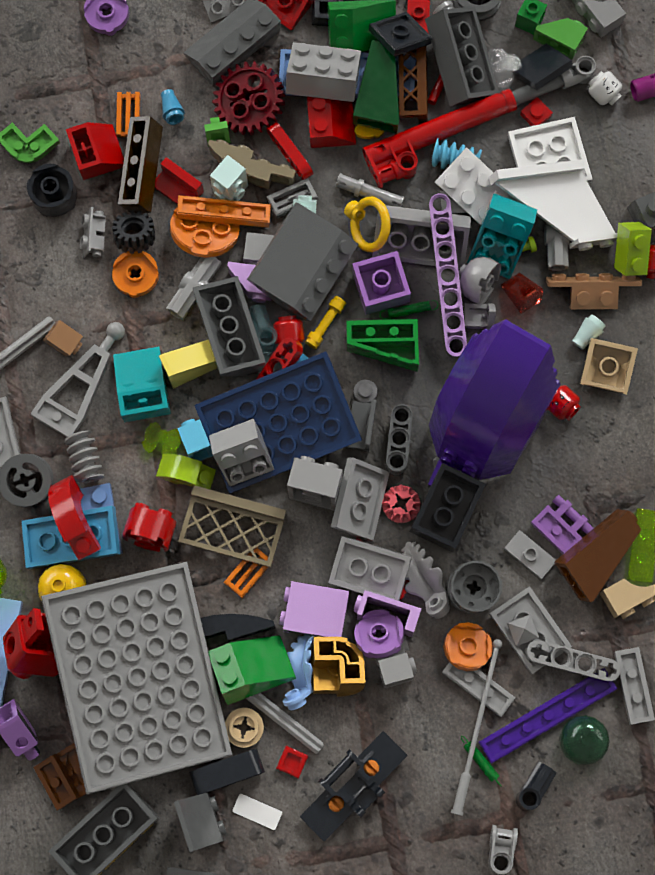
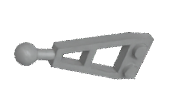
M119 322L110 323L106 329L107 336L100 347L94 344L42 396L31 412L32 417L66 438L78 431L86 418L111 358L108 350L114 341L122 339L125 334V328ZM95 356H98L101 360L92 378L81 370ZM74 377L89 386L77 415L52 400Z

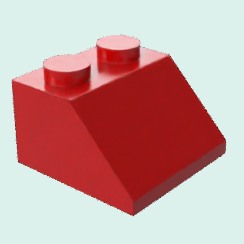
M307 96L311 148L356 145L353 103Z

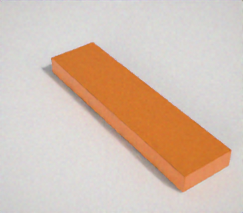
M178 195L177 219L269 228L270 204Z

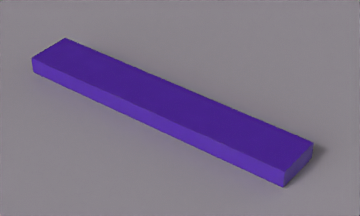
M604 667L601 671H605L606 677H608L609 674ZM588 677L478 743L492 764L615 691L617 687L613 681H603Z

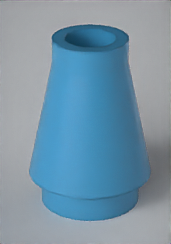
M171 89L164 90L161 93L163 119L170 125L178 124L183 121L185 111L176 98L174 91Z

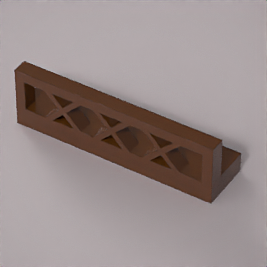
M427 46L406 52L405 55L404 53L399 55L400 118L418 117L419 124L428 121ZM410 56L417 61V65L411 71L404 66V62ZM410 77L417 82V86L411 92L404 87V83ZM411 98L418 104V110L404 111V105Z

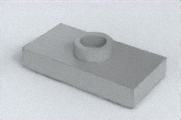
M520 530L504 548L507 553L540 580L556 561V559Z

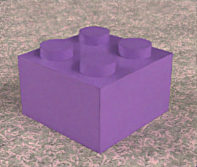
M398 251L352 263V273L365 315L410 302L411 292Z

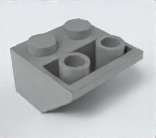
M254 419L209 435L212 454L229 486L274 470L264 439Z

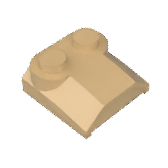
M591 338L580 384L627 395L638 348Z

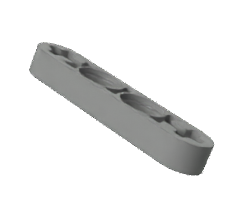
M541 640L532 641L525 648L526 657L534 663L603 681L616 680L620 675V666L613 659ZM538 644L540 645V650L549 652V647H551L549 662L545 661L548 656L538 655L537 659L534 658L535 655L531 652V648H536ZM560 650L567 654V661L563 665L557 664L554 659L555 653ZM581 657H587L591 661L589 670L582 671L579 668L578 661ZM596 659L600 660L599 666H608L610 663L614 673L606 677L605 671L596 670L597 675L593 674L597 665Z

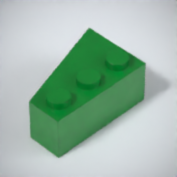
M418 319L346 321L348 352L418 372Z

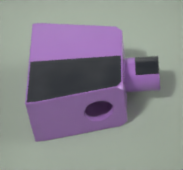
M12 699L1 706L0 735L15 756L24 754L27 760L36 758L40 754V750L36 746L38 744L36 732L16 700Z

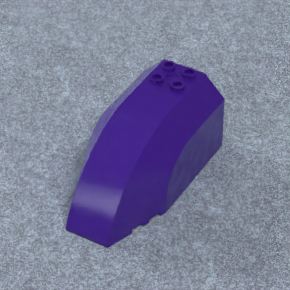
M506 319L492 325L490 330L484 329L480 334H473L441 389L429 422L436 455L442 463L450 467L454 466L462 473L479 481L511 474L539 427L560 386V381L555 378L558 372L553 367L555 360L550 344Z

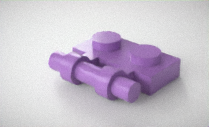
M558 495L552 502L559 508L554 511L547 505L531 524L556 549L564 554L582 539L577 533L579 529L588 534L593 527L587 522L588 519L584 515L581 516L571 507L573 504L568 500L565 501ZM564 513L574 522L571 527L561 518Z

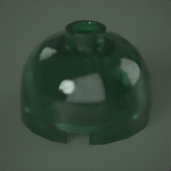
M587 715L577 716L566 722L559 738L561 750L566 758L583 766L595 764L603 759L610 743L609 733L604 724L595 717Z

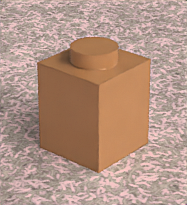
M58 320L54 323L43 341L64 356H70L71 353L75 355L82 346L80 340L83 336L61 320Z

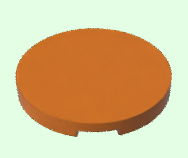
M176 208L170 222V233L174 242L183 251L198 257H216L228 252L236 244L239 236V225L177 219Z

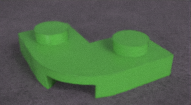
M13 122L0 132V144L15 160L23 163H32L42 159L60 144L59 139L45 124L28 138L25 137Z

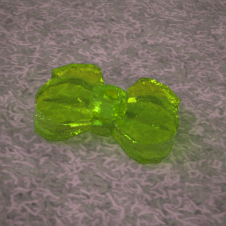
M153 422L146 428L145 441H142L144 450L148 453H152L159 442L163 444L162 455L176 454L175 450L180 446L182 439L178 429L162 430L159 423Z

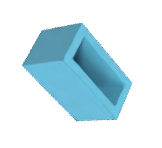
M195 419L187 420L181 424V427L177 428L190 458L202 461L213 456L200 419L197 421Z

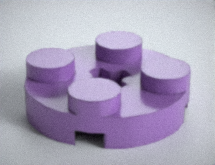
M86 0L84 4L85 19L89 27L98 33L112 36L122 29L128 21L130 11L126 0ZM111 8V14L103 15L102 9L107 10Z
M373 610L362 616V620L358 625L356 624L354 636L358 648L365 657L385 658L401 650L404 641V629L401 620L397 616L391 615L386 610ZM376 630L386 633L382 638L373 636L376 634Z

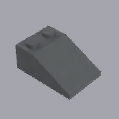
M204 793L174 802L190 852L198 851L224 841L223 836L227 835L223 820L218 821L215 812L219 811L215 796L210 797L209 793Z

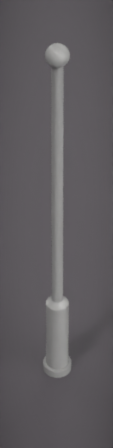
M499 639L493 641V655L465 771L461 774L454 806L451 809L452 814L463 816L464 813L463 807L471 778L469 774L498 651L502 647V641Z

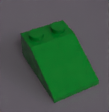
M396 0L328 2L329 47L360 50L361 52L370 50L372 40H378L369 31V24L395 16Z
M280 635L231 642L208 651L219 687L227 705L296 679Z

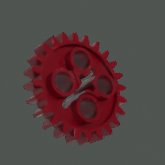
M255 61L250 67L245 62L244 68H240L236 64V71L234 72L231 69H227L228 77L221 75L224 82L216 83L220 90L213 91L217 99L212 100V103L217 106L214 112L219 115L220 122L227 121L228 128L231 127L234 133L239 129L242 135H245L246 130L253 135L256 128L262 133L263 125L269 127L270 120L277 122L274 115L283 113L279 106H284L285 102L280 98L285 97L286 94L282 90L284 85L282 82H279V76L277 74L274 75L275 72L272 68L267 70L265 64L259 67ZM260 81L257 87H252L254 82ZM239 89L237 95L231 96L234 90ZM262 101H267L264 107L259 108V104ZM246 109L244 115L238 116L241 110Z

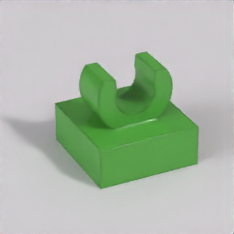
M219 117L210 118L211 124L204 125L207 143H209V140H224L231 143L227 121L220 122Z

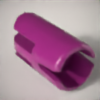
M655 73L631 80L630 89L635 101L639 102L655 97Z

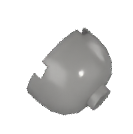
M477 257L467 265L463 264L459 270L460 289L464 296L474 303L484 304L494 290L491 287L494 280L498 281L501 264L487 257Z

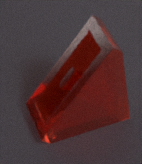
M520 272L501 284L502 289L521 314L538 304L544 293L540 286Z

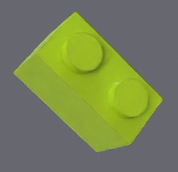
M641 222L618 223L614 263L616 270L625 276L647 275L652 229Z

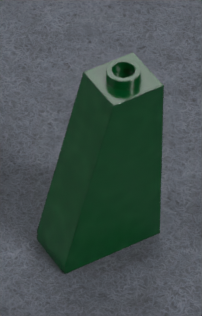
M372 40L353 114V124L397 134L399 111L395 57L379 41Z

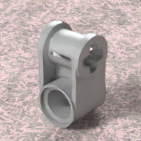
M492 825L488 867L496 875H504L512 869L518 836L517 828L508 830ZM497 856H502L507 861V866L503 871L497 870L494 866V860Z

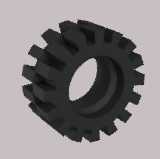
M132 210L129 215L124 212L122 213L123 217L117 216V221H113L112 231L115 245L117 244L119 250L122 248V251L125 253L129 250L130 254H134V250L142 253V248L146 251L149 249L148 245L152 246L154 244L153 241L156 238L154 222L147 213L142 215V211H138L137 214H134V210ZM131 230H141L137 234H127Z

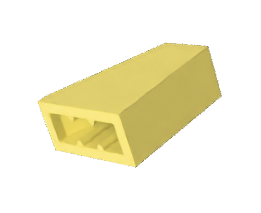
M209 340L159 355L173 389L217 369Z

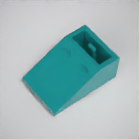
M494 193L467 263L477 257L493 259L501 264L500 276L510 279L532 230L538 209Z
M160 347L113 355L119 408L124 423L171 414L163 365L159 358V355H161Z

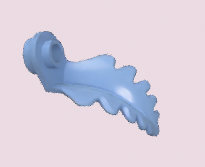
M304 634V636H298V642L291 643L294 651L287 652L296 679L292 680L294 689L285 694L286 697L283 699L284 706H287L289 710H295L305 705L307 702L305 698L313 692L311 685L313 668L309 663L311 657V650L309 649L312 646L313 637L316 635Z

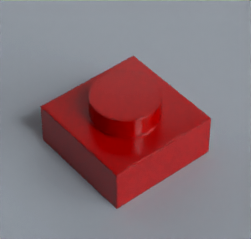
M538 97L520 112V115L531 126L545 123L553 114Z

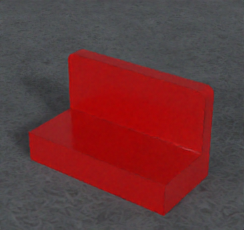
M167 157L161 162L162 172L156 178V190L177 205L178 195L201 196L204 189L199 180Z

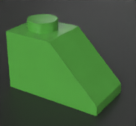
M565 18L538 25L535 29L533 40L542 45L547 43L572 60L584 41L588 28L580 21Z

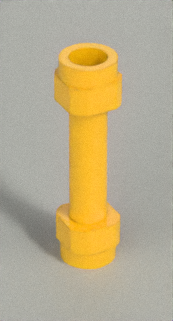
M335 296L328 305L329 310L315 331H311L307 336L305 343L311 348L317 349L323 341V334L337 313L341 314L346 302L342 298Z

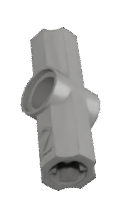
M546 222L544 227V243L547 246L548 269L552 271L568 269L569 239Z
M201 257L192 271H188L182 278L179 290L166 307L167 311L176 318L184 320L196 303L193 287L208 284L220 268L221 261L216 257Z

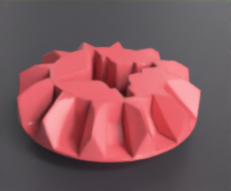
M401 484L391 487L385 493L382 507L385 515L390 520L397 523H406L417 516L421 503L418 494L411 487ZM396 495L399 498H401V500H407L410 498V500H408V502L405 504L407 512H405V510L401 507H395V505L397 504Z

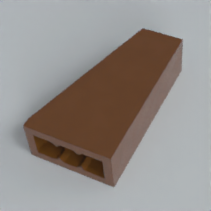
M615 510L554 562L579 600L590 603L595 600L640 533L641 528L637 524L638 519L631 511Z

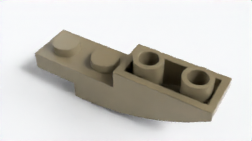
M209 140L208 145L212 156L219 163L227 155L246 168L247 181L249 183L266 189H270L272 181L289 186L295 184L296 170L292 169V167L285 164L274 165L265 159L255 160L254 151L244 145H238L237 147L229 145L224 140Z

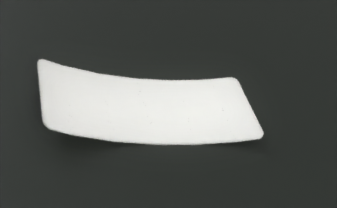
M239 794L233 808L234 813L272 830L276 829L282 815V811L243 794Z

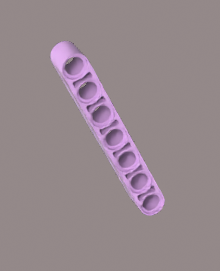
M438 193L431 197L429 211L446 351L452 356H460L467 345L451 203L446 195ZM436 199H443L446 202V208L443 211L434 209L433 202ZM440 222H445L449 226V232L445 235H440L436 232V225ZM446 245L451 248L452 255L449 258L444 259L439 256L438 250L441 246ZM451 269L455 274L454 280L451 282L443 281L441 278L442 271ZM448 292H453L457 296V302L453 306H449L444 302V296ZM454 315L459 318L460 325L457 329H450L447 326L448 317ZM453 339L461 340L463 348L460 352L456 353L450 350L449 344Z

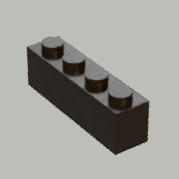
M151 116L130 117L118 205L128 212L134 210V213L138 211L151 213L163 126Z

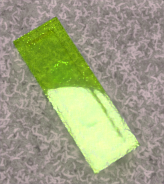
M637 508L635 516L638 519L637 524L641 531L631 546L627 580L652 583L655 568V511Z

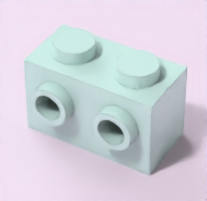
M227 155L210 175L211 187L216 199L239 201L245 194V189L248 186L246 168Z

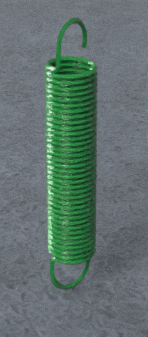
M429 301L389 308V318L382 319L432 311L437 308L431 309Z
M472 741L463 746L468 753ZM475 747L473 760L491 782L496 780L501 786L497 781L500 775Z

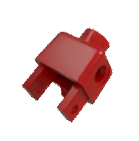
M33 608L27 616H17L3 636L8 670L21 679H28L32 675L57 676L59 673L45 613H41L40 609Z

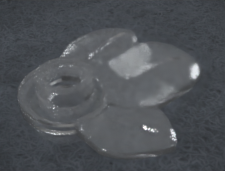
M501 48L491 49L488 55L497 86L502 89H508L513 82V72L522 68L521 61L515 54H507Z

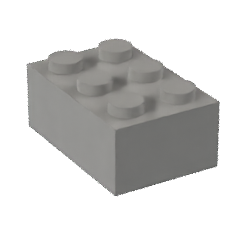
M293 42L286 75V94L354 102L361 51Z
M301 456L300 459L294 458L287 483L289 499L335 511L342 483V469H338L339 466L330 462H325L324 465L315 463V459L307 456Z

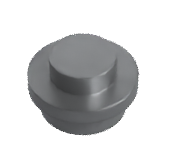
M361 380L354 387V396L359 402L370 403L377 396V387L370 380Z

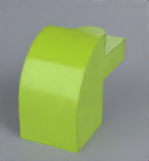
M163 454L156 477L174 484H185L190 487L195 485L211 489L216 470L190 457L177 454Z

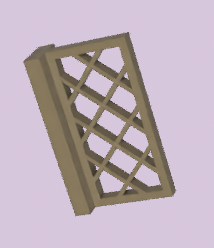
M194 485L178 543L271 568L283 524L286 520V510ZM195 503L206 506L209 514L197 520L193 514ZM221 511L228 512L232 520L219 526L214 515ZM232 513L237 514L239 516L235 518ZM192 517L194 522L189 524ZM212 517L217 528L204 534L199 523ZM244 517L251 518L255 526L242 532L237 521ZM256 520H260L263 522L257 524ZM235 523L240 535L228 541L222 529ZM267 523L278 525L276 533L266 539L260 527ZM197 525L202 537L195 541L185 539L187 530ZM258 530L263 541L251 547L245 536ZM220 531L225 543L218 547L211 546L207 538ZM243 537L249 549L242 553L234 552L230 544ZM205 539L207 544H203L200 542ZM273 540L272 547L268 543ZM266 544L270 551L268 561L257 558L253 550ZM228 546L230 551L222 548ZM251 552L253 557L248 556L246 554Z

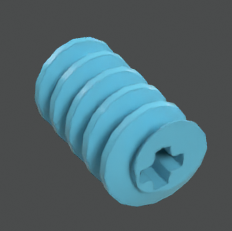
M437 138L432 155V166L436 167L439 161L441 162V169H445L448 164L450 166L465 149V145L462 144L460 149L457 150L456 142H453L449 148L447 140H444L439 145V139ZM471 147L469 150L474 154V147ZM480 149L479 152L475 155L479 159L481 157L482 150Z

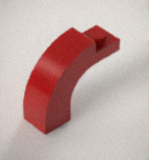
M71 475L51 485L48 491V500L53 518L65 542L68 541L77 559L81 560L100 550L101 546L84 516L81 507V499L84 495Z

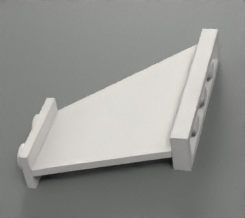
M583 159L499 169L489 176L491 186L497 185L520 203L538 209L537 216L572 241L569 244L570 249L579 248V251H585L593 248L595 245H600V248L613 246V242L617 240V233L613 230L582 173V170L585 168Z

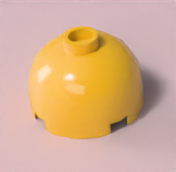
M66 564L53 565L41 575L38 583V593L41 599V596L86 586L87 584L82 573L73 566Z

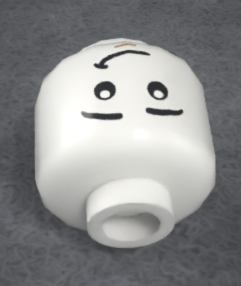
M600 71L588 83L590 85L588 89L589 94L600 105H606L608 102L613 105L622 96L619 93L622 89V84L610 71L605 73Z

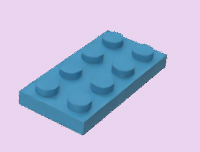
M106 506L83 510L86 521L98 540L101 549L81 560L77 559L68 541L65 542L53 516L23 520L22 532L26 568L33 569L119 555L120 548L115 507Z

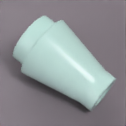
M591 314L589 318L586 317L572 342L583 350L590 343L591 338L596 339L604 332L605 324Z

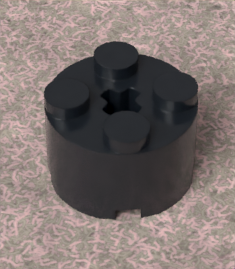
M44 164L33 171L32 176L27 181V192L34 207L43 216L58 217L74 209L77 200V189L70 173L66 169L56 164Z

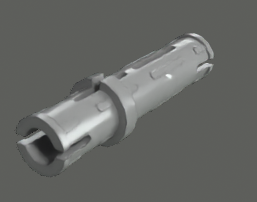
M342 173L339 174L335 187L352 192L356 197H359V195L362 197L373 196L380 199L385 205L402 207L405 197L364 183L365 180L363 179L356 180Z

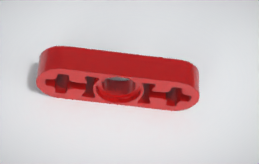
M275 122L266 128L271 140L292 168L296 170L298 176L302 180L312 176L313 170L282 127Z
M292 338L283 339L255 380L274 373V365L278 362L281 363L282 369L296 364L303 352L301 342ZM290 345H292V347H291V348L293 349V352H292V353H289L290 350L288 349V347H289Z

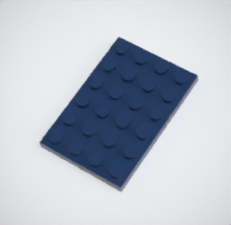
M327 351L194 405L209 443V435L251 419L255 420L264 439L274 470L229 486L221 471L229 494L292 469L294 458L300 459L301 456H307L317 459L362 441Z

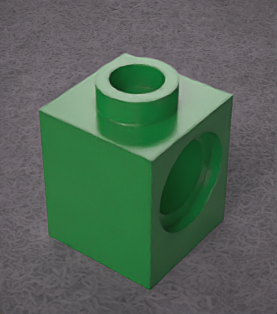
M524 0L517 14L515 27L534 35L536 27L541 25L545 17L547 4L538 0Z

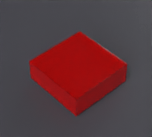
M285 746L276 769L299 779L308 755Z

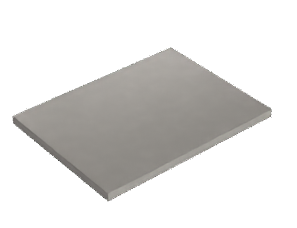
M187 562L41 596L86 794L232 755Z

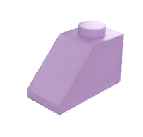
M228 262L229 274L231 277L238 276L242 290L248 298L258 303L272 300L247 280L256 265Z

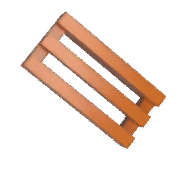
M117 92V137L128 136L131 100H135V117H140V92H135V94H131V92H126V94ZM123 100H126L125 132H122Z
M258 548L253 550L255 554L259 555V559L268 561V556ZM251 552L247 554L248 556L253 557ZM242 560L224 581V584L243 599L269 567L262 566L247 585L240 590L239 587L258 566V564L253 563L234 585L231 582L248 563Z

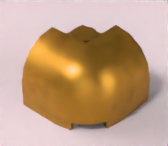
M313 637L311 652L313 694H337V697L359 693L364 689L365 668L363 654L355 644L347 640L348 638Z

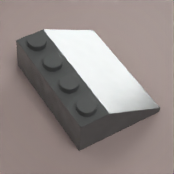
M295 203L247 280L292 316L296 315L297 319L311 321L355 251L358 243L330 222L303 205Z

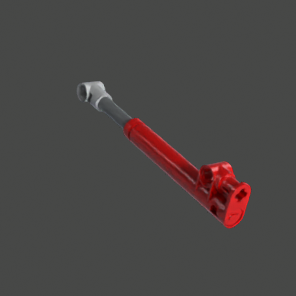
M581 56L576 63H573L572 68L537 91L529 85L514 91L506 89L362 147L365 161L378 188H383L384 183L393 179L400 180L402 178L410 179L414 177L418 164L414 151L436 143L437 138L441 141L503 116L506 113L517 110V105L561 87L566 89L578 83H589L596 69L595 60L590 56ZM580 68H586L589 72H583ZM408 162L413 166L411 168H404L402 164Z

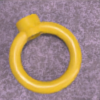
M373 196L365 197L359 202L355 200L349 202L344 209V214L351 219L350 229L353 240L365 252L378 251L384 246L390 234L391 221L387 207L380 199ZM367 206L375 207L381 218V231L379 237L373 243H368L363 239L359 226L360 221L365 217L364 209Z

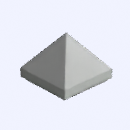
M530 615L507 623L516 646L539 638Z

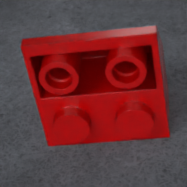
M87 122L66 129L83 180L123 168L124 157L113 124Z

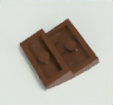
M75 743L33 767L57 811L86 795Z

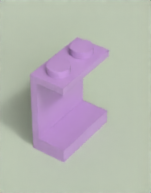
M291 581V587H286L284 601L288 603L286 611L281 612L279 625H282L283 631L287 633L293 631L322 637H342L349 591Z
M366 590L363 596L358 595L354 606L357 620H362L366 605L370 603L407 615L408 619L404 635L413 636L421 608Z

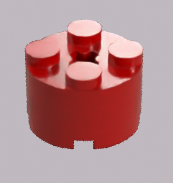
M135 503V506L130 509L122 538L127 542L129 538L135 540L134 545L143 549L160 552V549L164 548V552L169 549L177 522L171 518L173 513L168 510L159 509L155 511L149 509V506L146 504Z

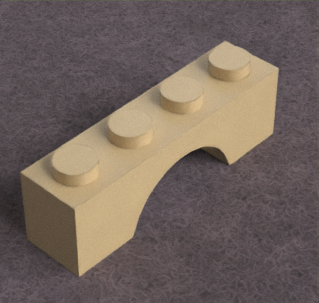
M622 579L604 589L600 595L614 619L620 615L622 619H625L635 613L634 608L642 604L643 607H646L655 602V584L640 587Z

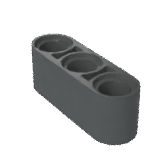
M404 404L395 406L391 413L386 470L393 476L402 475L406 471L413 415L410 407ZM398 413H404L408 419L405 422H399L395 416ZM395 436H402L406 442L402 445H396L392 439ZM400 459L403 462V466L393 468L390 461Z

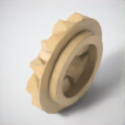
M250 708L234 710L225 721L229 741L235 746L241 748L251 747L262 737L264 731L263 720L256 711ZM245 717H247V725L255 728V730L246 731L244 739H242L241 730L235 728L234 725H242Z

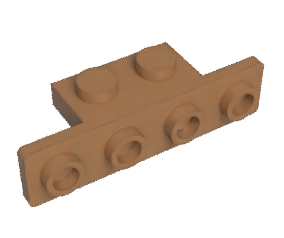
M578 273L575 274V277H566L565 274H552V277H546L548 287H571V309H618L619 286H642V280L636 275L625 276L622 274V276L613 277V274L600 273L599 277H589V274Z

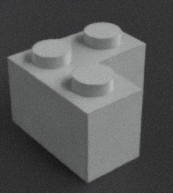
M405 636L401 650L398 653L385 658H375L384 689L412 681L414 674L417 672L413 657L408 658V654L405 653V651L409 650Z

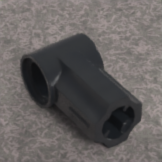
M538 761L521 791L516 796L517 806L523 811L536 809L540 805L541 799L557 772ZM524 793L533 795L534 804L532 806L524 804L522 799Z

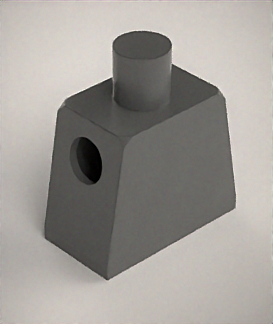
M655 192L634 200L627 207L633 222H641L652 229L650 244L655 242Z

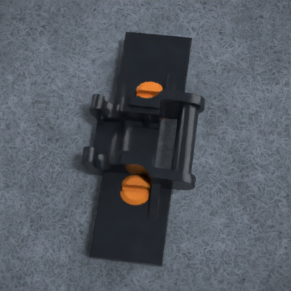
M384 731L358 757L349 749L343 760L324 779L320 778L318 781L326 790L302 813L300 818L324 842L353 812L360 818L364 816L365 810L378 797L381 798L386 793L379 785L408 756ZM355 762L360 769L338 792H335L330 786Z

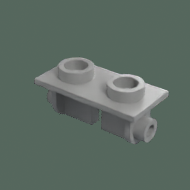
M93 207L83 214L81 220V227L84 228V236L80 240L83 258L88 253H92L93 257H101V253H104L105 236L96 235V232H105L106 216H104L103 211H95L93 213Z

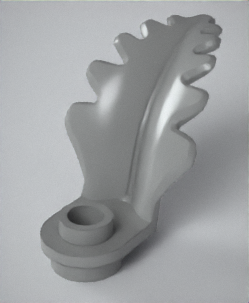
M407 542L401 552L404 555L411 556L412 560L406 580H409V582L405 585V590L407 593L419 596L424 600L426 611L430 616L437 619L442 618L450 610L447 591L442 586L443 572L439 567L432 568L433 558L431 556L424 559L425 549L420 550L421 546L419 544L416 545V542Z

